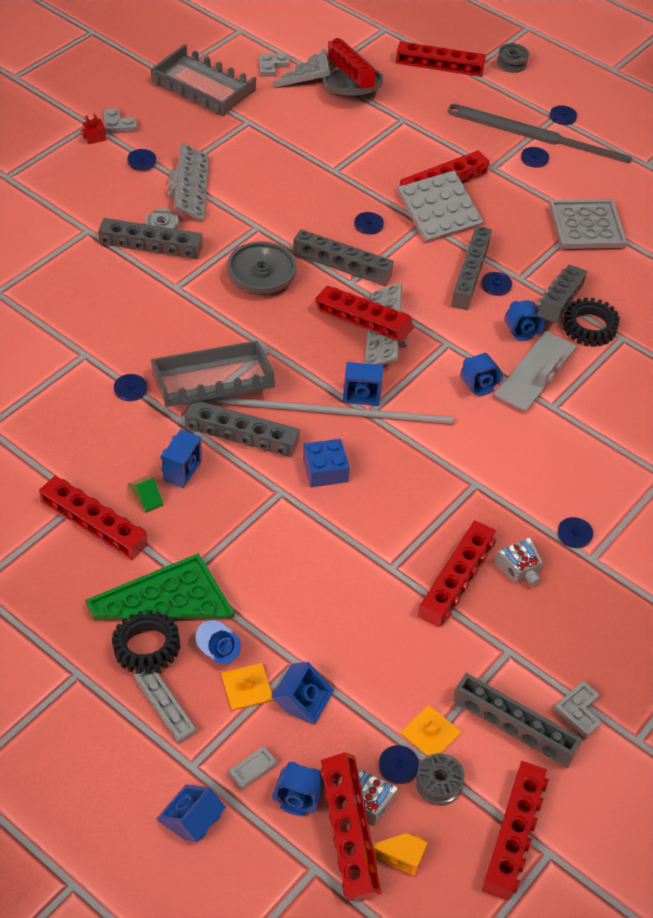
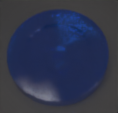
M555 106L550 111V119L559 125H571L577 119V112L568 106Z
M528 147L522 151L521 160L527 166L540 168L547 165L549 154L542 148Z
M147 149L134 150L127 157L128 165L135 170L151 169L156 164V155Z
M363 212L355 217L354 226L360 233L373 235L383 229L384 220L376 213Z
M489 272L483 276L481 286L490 295L503 296L511 291L512 280L504 273Z
M126 374L115 381L114 393L121 400L137 401L147 393V382L137 374Z
M569 517L560 522L557 534L563 544L578 549L584 548L591 543L593 529L585 520Z
M394 745L382 752L379 759V770L382 776L389 782L406 784L417 775L419 759L410 748Z

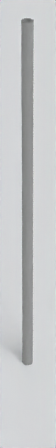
M219 397L201 401L214 404L442 424L454 423V417L242 398Z

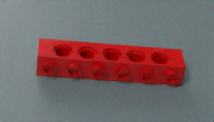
M334 38L333 41H328L329 59L361 89L375 86V68L341 38Z
M399 41L396 54V64L479 77L483 76L486 54Z
M477 150L400 180V186L454 170L461 183L487 174L489 160Z
M327 285L315 298L320 312L402 342L414 329L411 315L383 306L377 302L369 301L366 298L358 297L352 293H347L338 288Z
M54 475L39 489L40 499L43 504L127 558L133 560L148 545L147 533L143 528L137 527L127 518L119 516L113 509L103 506L97 499L89 497L81 489L70 485L67 480Z
M476 520L473 521L421 602L418 617L438 627L442 625L443 621L447 622L452 614V607H456L461 599V592L467 591L470 585V578H474L479 570V563L483 564L487 558L488 549H493L496 543L494 538L495 529Z
M343 752L322 759L321 776L326 786L325 798L330 808L329 820L335 835L333 842L338 851L339 859L337 864L342 873L343 894L346 900L355 902L382 895L356 758L354 755ZM342 777V782L338 785V781ZM346 799V806L343 808L342 804L343 801ZM349 822H351V827L349 831H347V825ZM355 845V852L352 855L351 849ZM357 869H359V870H360V875H359V877L356 879L355 874H356Z
M521 760L482 892L509 901L511 893H517L520 880L516 879L517 873L523 872L526 859L522 858L523 852L529 851L532 838L528 837L529 831L534 832L538 818L534 817L535 811L540 812L544 799L540 797L541 791H546L549 781L548 778H545L547 769ZM525 788H530L533 792H528ZM519 807L525 808L528 812L521 811ZM513 827L520 828L522 832H516ZM507 848L515 849L516 853L509 852ZM506 868L510 873L505 874L500 869Z

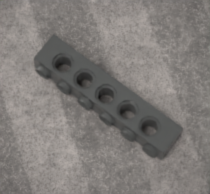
M103 218L98 230L99 244L192 259L199 258L203 247L202 233L109 218Z
M480 226L475 227L454 289L451 307L464 310L469 309L490 244L492 229Z
M302 229L293 239V255L386 286L392 277L393 260Z
M570 264L565 269H562L556 281H553L551 287L549 286L547 292L543 294L542 299H539L536 309H539L537 316L557 323L583 287L588 271Z
M201 401L192 402L185 414V428L260 448L264 451L274 452L282 456L292 457L299 443L300 429Z
M467 672L455 688L453 702L564 767L568 768L577 754L583 739Z

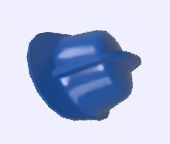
M208 620L198 627L195 638L197 646L215 662L228 664L239 656L241 648L240 639L236 633L217 620Z

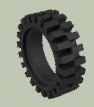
M586 297L583 299V302L581 299H577L576 302H571V305L566 310L563 321L564 331H566L567 336L571 335L570 339L575 340L577 338L576 343L580 344L583 341L584 346H588V343H591V347H595L596 343L599 347L603 343L605 345L609 344V341L614 339L620 322V317L617 316L618 312L614 311L613 306L608 308L609 303L605 302L602 304L601 299L598 302H595V298H591L588 301ZM582 314L595 315L603 319L607 326L601 330H590L579 325L576 317Z
M147 610V615L143 616V611H139V617L131 614L129 615L130 621L126 618L122 619V625L117 624V630L113 631L112 637L114 654L122 668L125 669L127 667L129 672H133L135 668L136 674H141L142 669H145V674H150L151 668H154L156 673L160 671V665L165 669L168 667L167 661L171 664L174 662V657H177L179 654L180 638L178 627L174 624L172 618L169 619L166 614L161 617V612L156 611L153 616L152 610ZM145 630L158 631L166 638L164 645L159 650L149 654H137L127 647L129 639L134 634Z

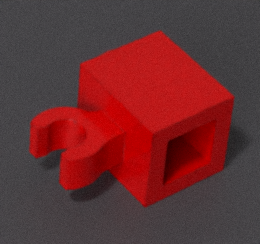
M93 114L94 118L92 120H89L86 115V122L82 123L81 135L83 139H86L88 145L106 141L105 126L96 114Z

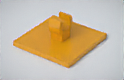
M262 663L221 672L231 711L274 701Z
M430 705L422 710L400 732L404 738L426 756L442 753L462 733V731Z

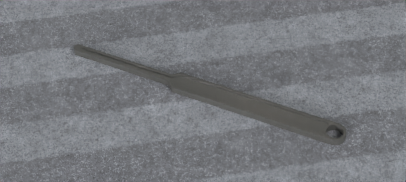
M451 104L448 108V113L452 116L549 144H562L625 163H631L632 157L629 155L562 137L554 131L463 105Z

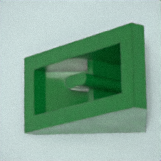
M145 476L128 483L145 513L164 506L154 477Z

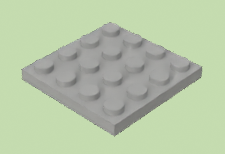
M455 170L397 188V193L425 243L470 230L476 226H482L484 223Z
M613 199L550 200L549 207L561 249L626 248L627 241Z

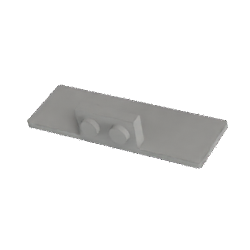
M181 143L178 165L168 175V197L175 198V209L202 222L205 215L209 157L190 145Z
M398 283L376 290L370 294V301L404 313L401 309L403 285ZM367 330L365 364L384 365L398 360L399 345L401 347L407 346L410 334L402 342Z
M545 331L495 392L494 396L526 412L548 383L553 381L555 374L560 372L563 364L576 349V345Z

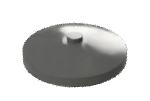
M340 69L330 71V76L323 77L324 89L338 95L368 94L378 90L383 85V75L375 70V86L363 89Z
M263 241L251 242L238 247L231 253L227 263L229 278L237 287L251 293L268 294L280 291L292 283L296 275V261L290 251L278 244Z

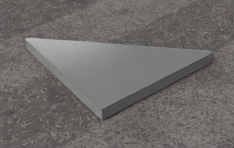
M323 48L322 52L318 55L315 53L308 58L306 63L302 62L291 73L288 71L282 75L281 79L274 80V88L330 76L326 49Z

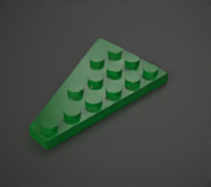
M199 553L85 600L86 606L94 620H122L124 618L130 620L129 615L134 614L135 617H139L138 612L143 611L144 616L147 615V610H152L153 616L156 611L161 612V617L166 614L169 619H231L235 617V612Z

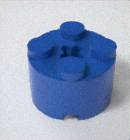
M514 301L510 304V308L505 314L504 320L515 339L519 341L533 339L532 336L536 333L539 335L545 327L544 318L537 316L539 309H536L537 305L534 301Z
M482 353L472 358H466L463 361L460 376L472 393H475L477 396H485L495 390L493 387L496 384L500 385L503 379V372L487 353Z
M288 762L278 777L272 794L273 801L276 803L277 800L281 804L280 808L283 811L293 815L305 816V813L310 811L313 814L317 809L324 787L321 771L301 766L296 762Z

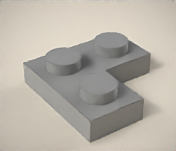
M259 54L260 77H275V68H289L288 54Z
M103 109L106 134L137 132L136 117L120 118L119 109Z
M585 681L581 682L554 707V710L585 739L597 730L602 723L587 709L598 700L600 695Z

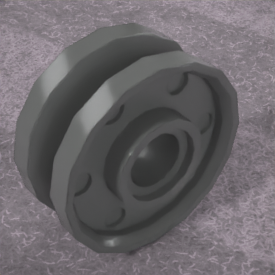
M504 44L499 49L497 65L506 72H521L526 69L529 52L520 44Z
M442 753L431 754L424 758L418 766L415 785L418 793L425 801L434 805H447L458 799L461 794L465 773L462 765L454 757ZM439 777V778H442V779H444V780H443V781H439V780H437L436 778Z

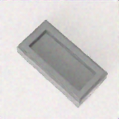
M263 746L228 770V775L243 790L276 767L278 761Z

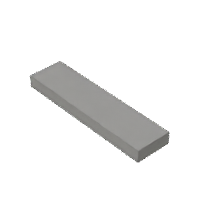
M154 668L150 669V674H145V669L142 670L141 674H134V680L178 744L197 734L196 727L158 672L155 673Z

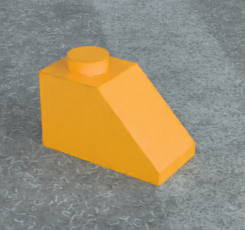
M404 833L375 843L373 847L375 859L415 876L428 842H425L418 835Z

